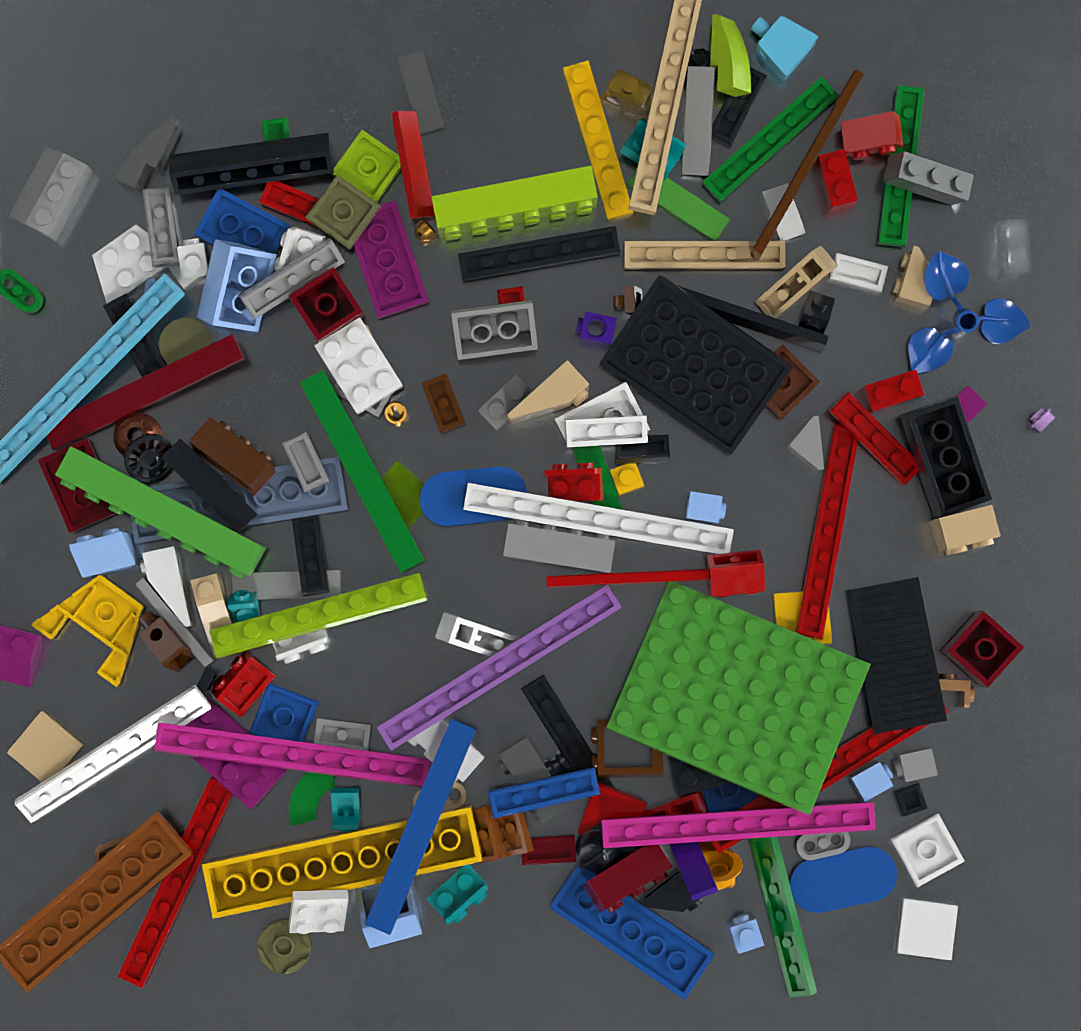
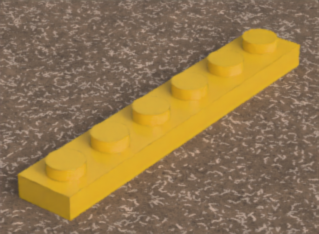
M589 60L563 67L564 76L590 164L592 165L607 221L631 215L633 210H628L630 198Z

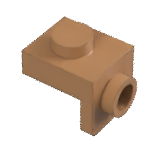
M941 674V679H939L941 690L960 691L959 707L969 708L970 702L974 701L975 695L974 686H970L971 681L957 680L956 674Z

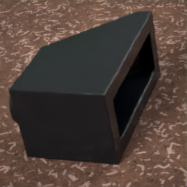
M679 870L640 900L642 905L647 908L684 912L686 909L691 912L703 902L701 899L691 900Z

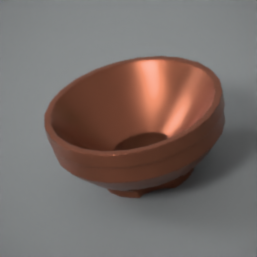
M136 412L118 421L114 428L113 441L116 449L122 456L124 455V450L128 447L127 444L130 443L127 434L134 427L140 428L143 434H157L163 437L161 426L152 416ZM149 440V447H151L152 440ZM144 441L136 446L139 448H143ZM158 442L156 449L161 447L162 442ZM132 450V453L138 454V451ZM129 458V460H137L136 458Z

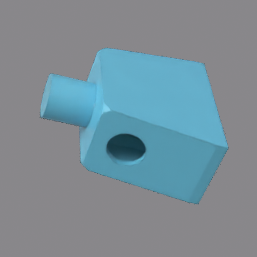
M760 16L751 27V30L762 38L758 42L755 51L783 82L812 49L818 39L816 34L784 16H780L773 25Z

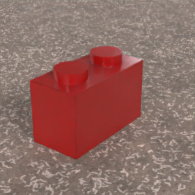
M893 111L841 122L845 152L848 156L854 157V160L870 158V154L877 152L880 155L893 154L897 148L904 147L900 116Z
M845 149L819 155L815 161V166L828 213L854 207L858 202V197Z
M917 369L865 385L860 389L866 409L871 414L919 399L925 395Z
M761 550L707 555L708 584L712 597H728L732 594L742 593L755 594L765 591V569Z

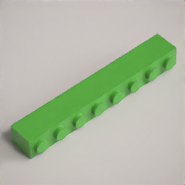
M70 446L55 474L62 479L60 484L74 491L76 487L86 491L84 496L96 503H99L101 499L110 504L108 509L121 516H123L124 512L134 516L132 519L134 523L144 528H147L148 524L157 528V535L169 541L172 537L182 541L180 547L192 553H195L196 549L205 553V560L217 566L220 562L230 566L228 572L240 578H243L244 574L252 576L266 547Z

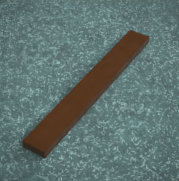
M857 69L853 71L752 249L750 257L759 261L860 83L864 75L861 71Z

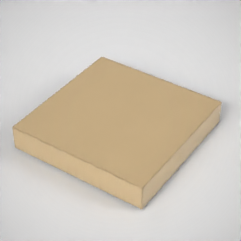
M43 710L7 753L43 782L67 767L85 744Z

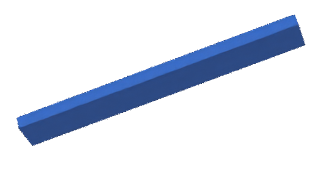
M453 719L450 720L365 925L391 935L476 729Z

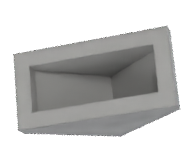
M819 416L810 418L786 447L815 472L824 470Z

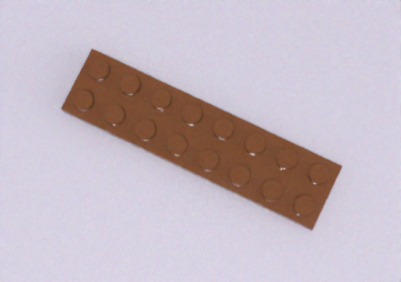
M159 811L156 812L0 944V962L23 990L28 993L193 854L192 850Z

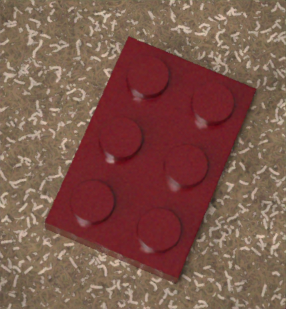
M88 438L70 445L98 460ZM67 446L38 459V462L68 532L72 534L117 513L108 509L110 504L101 499L99 503H96L85 497L86 491L76 487L74 491L60 484L62 479L55 474L70 446Z

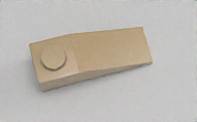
M819 246L759 297L755 303L765 315L778 318L838 265L825 249Z
M216 573L190 580L196 605L214 659L218 658L215 655L209 630L233 624L231 610H228V598L222 575Z

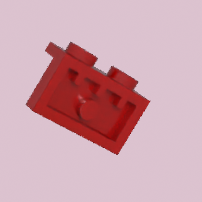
M577 463L578 469H568L567 464H551V470H544V476L547 475L548 497L569 501L603 500L602 468H594V463Z
M245 650L232 660L229 670L215 680L211 692L219 702L241 717L275 675Z

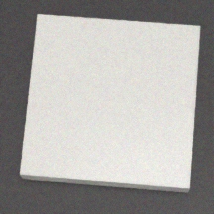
M939 813L931 815L890 838L916 887L964 862Z
M902 898L896 952L952 960L958 906Z

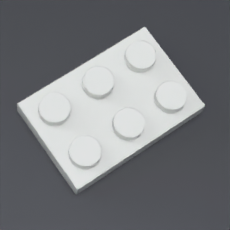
M360 317L314 345L358 415L403 387Z

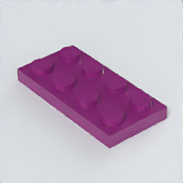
M396 201L382 204L377 214L354 244L378 319L429 303Z
M208 698L207 701L211 704V709L185 725L249 735ZM189 756L250 811L288 771V769Z

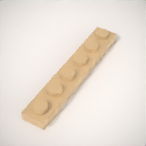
M625 241L624 270L785 269V241H770L759 261L750 257V253L757 241Z

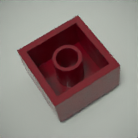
M334 267L289 295L290 300L318 342L326 339L359 317L361 319L366 317Z
M982 610L977 611L941 651L981 687L988 688L1022 651L1024 646Z

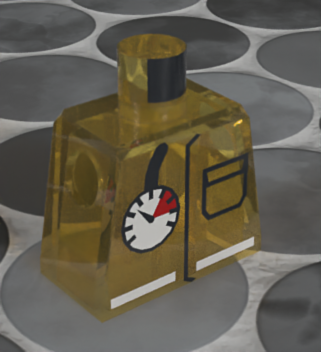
M617 69L610 76L600 101L635 118L646 119L650 112L654 89L650 83L621 69Z

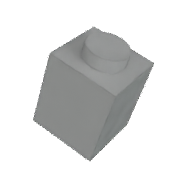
M925 747L897 753V760L893 761L896 776L901 777V780L904 782L938 775L932 748Z

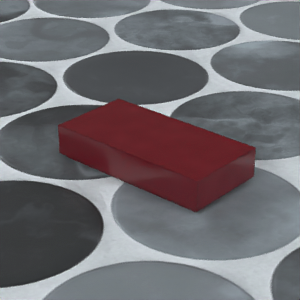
M575 834L531 837L534 850L522 854V866L576 862Z

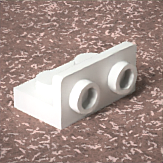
M297 226L289 228L282 235L280 245L283 249L281 257H278L274 264V272L324 242L326 236Z
M322 629L272 644L276 652V660L281 661L284 659L285 664L300 659L299 653L309 650L310 654L325 650L324 644L329 643L330 639L326 629Z

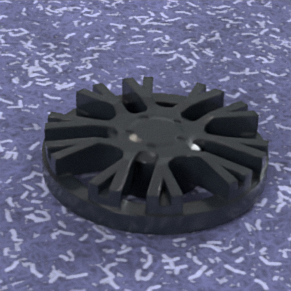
M141 434L142 436L133 441L131 440L127 444L128 447L124 450L123 455L124 466L133 479L142 483L156 482L164 478L171 470L168 464L165 468L159 465L160 461L163 460L161 458L163 455L159 454L167 452L172 446L160 435ZM149 440H152L151 447H149ZM144 441L143 448H139L136 446ZM159 441L164 444L159 449H156V445ZM132 450L138 451V454L132 453ZM129 458L137 459L135 463L129 465ZM139 465H141V466L135 471V473L132 472V471H134ZM156 467L159 471V474L155 475L152 470ZM145 469L149 470V477H141Z

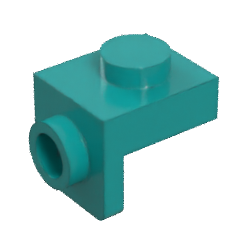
M332 788L331 804L333 818L331 829L341 832L357 830L361 819L359 788Z

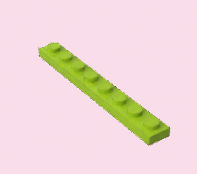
M420 573L211 629L209 632L216 658L421 603L427 601Z

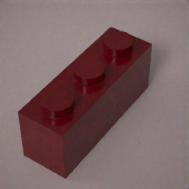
M659 844L645 845L587 881L583 886L600 913L606 909L609 913H612L624 905L621 900L628 895L634 899L645 892L644 885L650 881H653L656 885L669 877L666 871L673 866Z

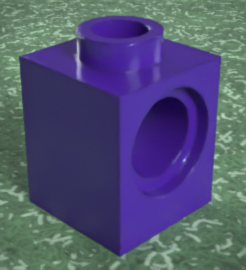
M585 311L584 318H578L576 333L580 334L579 341L610 348L617 318ZM591 323H599L603 327V332L600 335H592L588 331V326Z

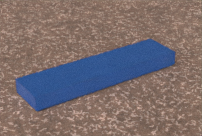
M591 767L490 790L487 793L494 819L599 795L600 791L595 769Z

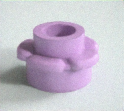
M1041 408L1030 419L1033 422L1031 428L1041 432L1055 419L1050 413L1051 409L1045 412Z

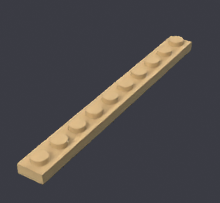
M674 0L628 210L655 215L702 0Z

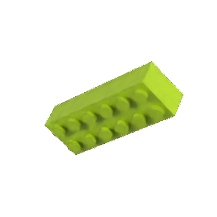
M592 165L431 196L440 238L445 237L446 240L459 239L461 234L472 232V235L485 234L488 232L487 229L498 227V230H507L513 228L514 224L524 222V225H533L539 223L541 218L550 217L551 220H559L565 218L567 213L576 212L577 215L589 214L593 212V208L597 207L598 199Z

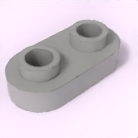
M848 832L800 835L796 840V851L806 860H816L841 854L848 849L850 836ZM835 834L839 835V843L832 844L831 837ZM807 841L813 842L814 847L812 850H805L804 844Z

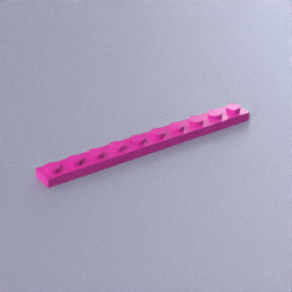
M160 722L158 723L154 751L421 788L428 775L430 764L429 759Z
M872 801L814 805L809 816L790 807L601 819L603 848L876 830L874 802Z

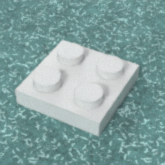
M348 890L293 891L288 924L289 933L307 934L309 932L334 933L344 931L349 900Z

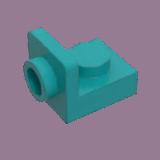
M239 590L230 594L227 605L228 610H231L233 623L261 616L257 591Z

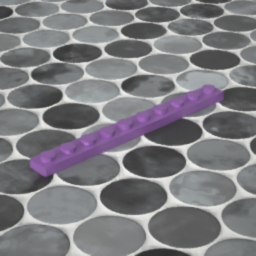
M604 586L377 727V730L390 751L394 750L622 608L609 586Z

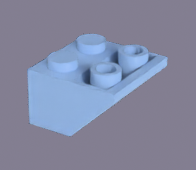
M119 528L103 531L102 537L87 535L76 538L77 543L69 545L82 578H92L140 566L133 534L126 533L124 530H119Z

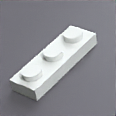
M646 415L565 420L566 447L648 443Z

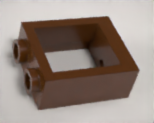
M597 720V727H591L592 744H597V754L592 755V767L597 771V778L663 777V753L652 748L651 767L605 768L604 729H606L609 720Z

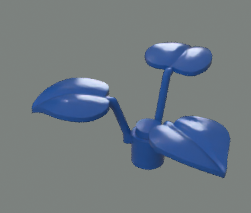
M941 251L936 252L927 264L924 274V285L928 294L935 300H943L948 296L957 307V311L953 315L955 326L944 330L941 334L933 327H924L915 331L908 344L911 371L917 369V373H925L943 366L951 358L954 350L953 343L944 337L954 332L957 333L959 330L972 332L978 327L981 320H983L981 324L982 334L993 343H1004L1012 340L1023 331L1031 327L1030 322L1016 304L1003 298L988 301L984 307L985 315L978 316L972 310L963 308L954 293H960L966 289L970 279L969 271L966 265L959 259Z

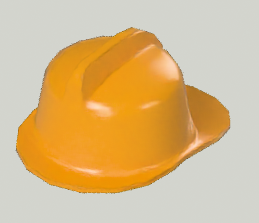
M698 842L717 889L733 888L735 878L743 867L742 859L739 855L728 850L718 854L712 843Z

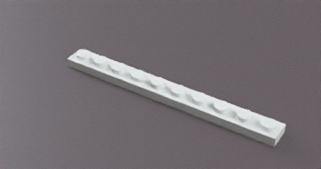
M472 483L467 484L463 510L715 554L730 553L734 529Z

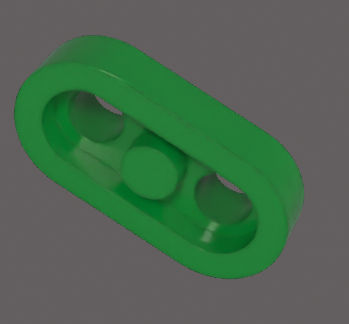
M0 270V294L25 313H35L40 310L43 305L42 293L14 270ZM12 279L14 282L13 286L6 288V282ZM29 296H33L34 302L27 305L26 299Z

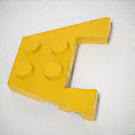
M98 575L61 604L56 605L47 614L34 621L31 626L53 640L68 618L72 619L113 649L97 673L115 687H118L121 683L140 624L139 619L143 614L145 606L103 575Z

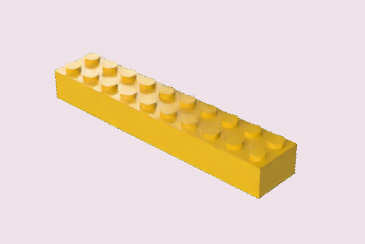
M472 805L441 813L416 875L477 863L483 860ZM409 818L205 862L202 864L213 919L289 903L292 901L293 891L350 890L382 883Z

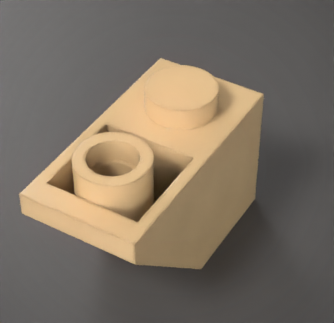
M913 246L909 252L904 253L900 267L904 268L902 278L897 277L893 293H897L895 301L926 310L932 302V297L928 294L924 285V274L928 262L917 246Z

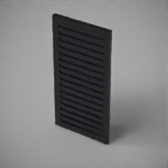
M919 577L853 590L848 589L847 597L859 658L871 664L864 684L874 734L878 735L879 733L947 721Z

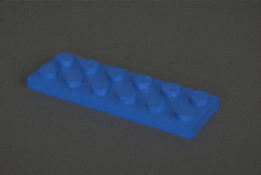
M578 862L549 908L685 1000L715 956V953L649 908L644 907L637 900L632 899L630 895L621 900L624 905L617 910L609 913L606 909L600 913L583 884L599 874L590 872L585 868L580 869V862Z

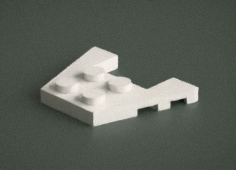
M134 225L92 255L106 303L126 293L128 295L132 294L146 284L148 277L154 278L167 268L170 269L184 290L204 277L198 276L182 279L180 264L152 267L148 233L137 225Z

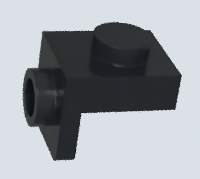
M810 290L798 326L824 334L830 320L835 298Z

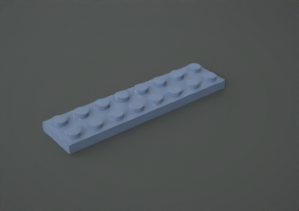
M339 457L320 459L330 481L306 493L292 464L273 467L275 470L274 475L255 496L227 475L220 476L258 514L247 526L349 510ZM186 481L151 487L223 526L233 529ZM130 515L134 544L166 540L156 534L157 528L149 524L147 528H144L132 521L134 516Z

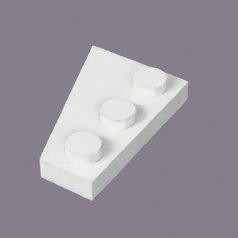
M624 382L554 418L566 441L565 420L640 416L643 414L627 382Z

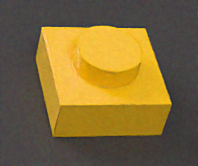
M636 463L625 464L610 470L619 496L644 487Z

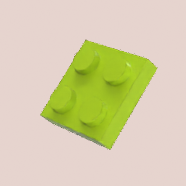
M361 130L335 166L334 173L331 174L333 176L339 175L372 200L378 202L401 170V164L397 153L364 130Z

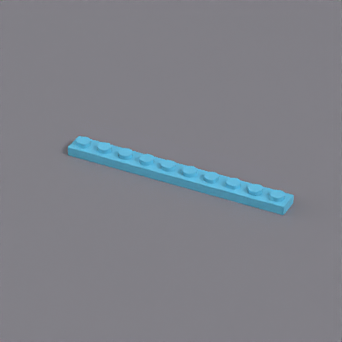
M164 273L0 441V482L185 295L167 274Z

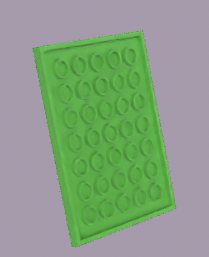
M673 581L669 582L606 729L809 816L871 664Z

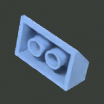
M215 239L197 318L215 326L258 332L262 315L253 319L239 295L273 273L277 254L239 243Z

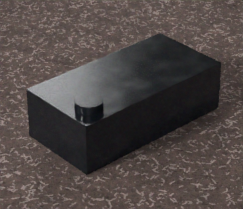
M949 397L900 415L933 516L945 517L992 500L959 397Z

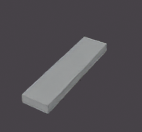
M688 66L684 143L686 148L683 152L682 175L709 176L715 67Z
M329 238L244 291L239 297L253 319H256L288 299L289 295L332 267L337 268L345 263L333 241Z
M341 570L327 571L330 593L303 597L299 571L253 573L252 576L244 574L243 578L232 574V593L239 590L257 591L258 600L329 598L341 594Z
M142 578L136 583V587L200 663L205 667L211 666L216 661L214 656L193 631L182 624L148 579Z

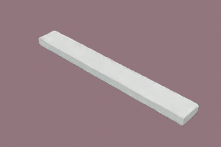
M196 685L192 686L15 799L14 804L30 823L36 821L155 745L159 722L185 726L210 710L211 704Z

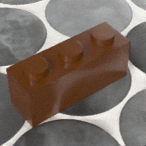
M210 417L189 440L193 450L255 496L275 473L272 466V458L262 450L258 453L251 448L253 445L244 436L240 435L237 437L231 433L232 429L222 420L217 422Z

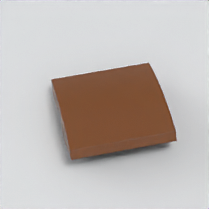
M490 804L473 809L483 860L479 864L534 850L524 812L493 819Z

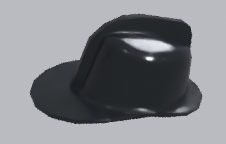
M600 822L582 834L577 840L576 852L580 862L579 868H585L594 873L603 872L624 859L631 852L633 846L603 848Z

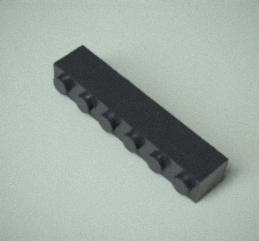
M329 132L171 154L169 156V175L175 195L334 173Z

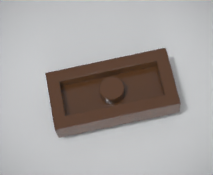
M447 374L421 383L441 434L466 424Z

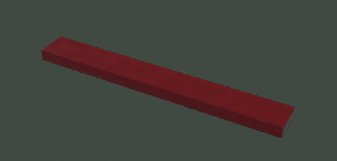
M228 335L68 413L46 436L52 450L56 451L244 360L245 357L235 335Z

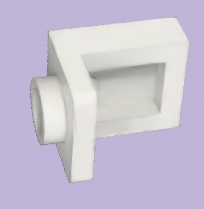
M199 238L183 240V246L177 247L182 279L207 275L209 267L205 249L207 246L206 243H199Z

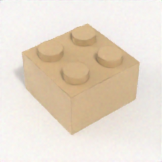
M992 505L929 521L937 552L946 551V555L968 551L966 545L969 544L972 545L973 549L994 544L993 538L1000 537Z

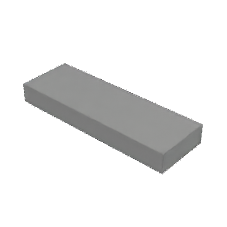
M169 187L142 189L152 267L179 265Z

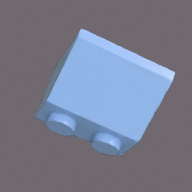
M382 883L355 888L361 927L369 948L422 934L412 887L408 892L391 935L365 925Z

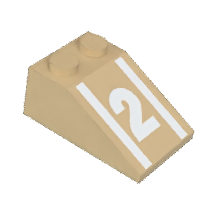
M567 360L507 414V420L510 424L568 409L573 404L577 407L588 398L589 383Z

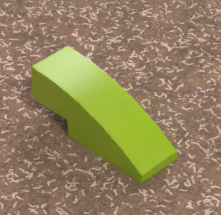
M714 14L712 15L710 67L718 69L717 91L733 97L750 94V65L742 35L735 21Z

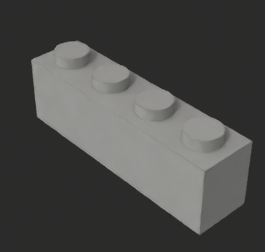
M515 520L514 524H508L504 557L601 573H610L615 541L610 540V535L594 533V537L583 536L584 531L568 528L567 533L557 532V526L541 524V529L530 527L531 522Z

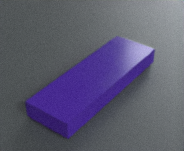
M698 842L669 844L692 901L718 892Z

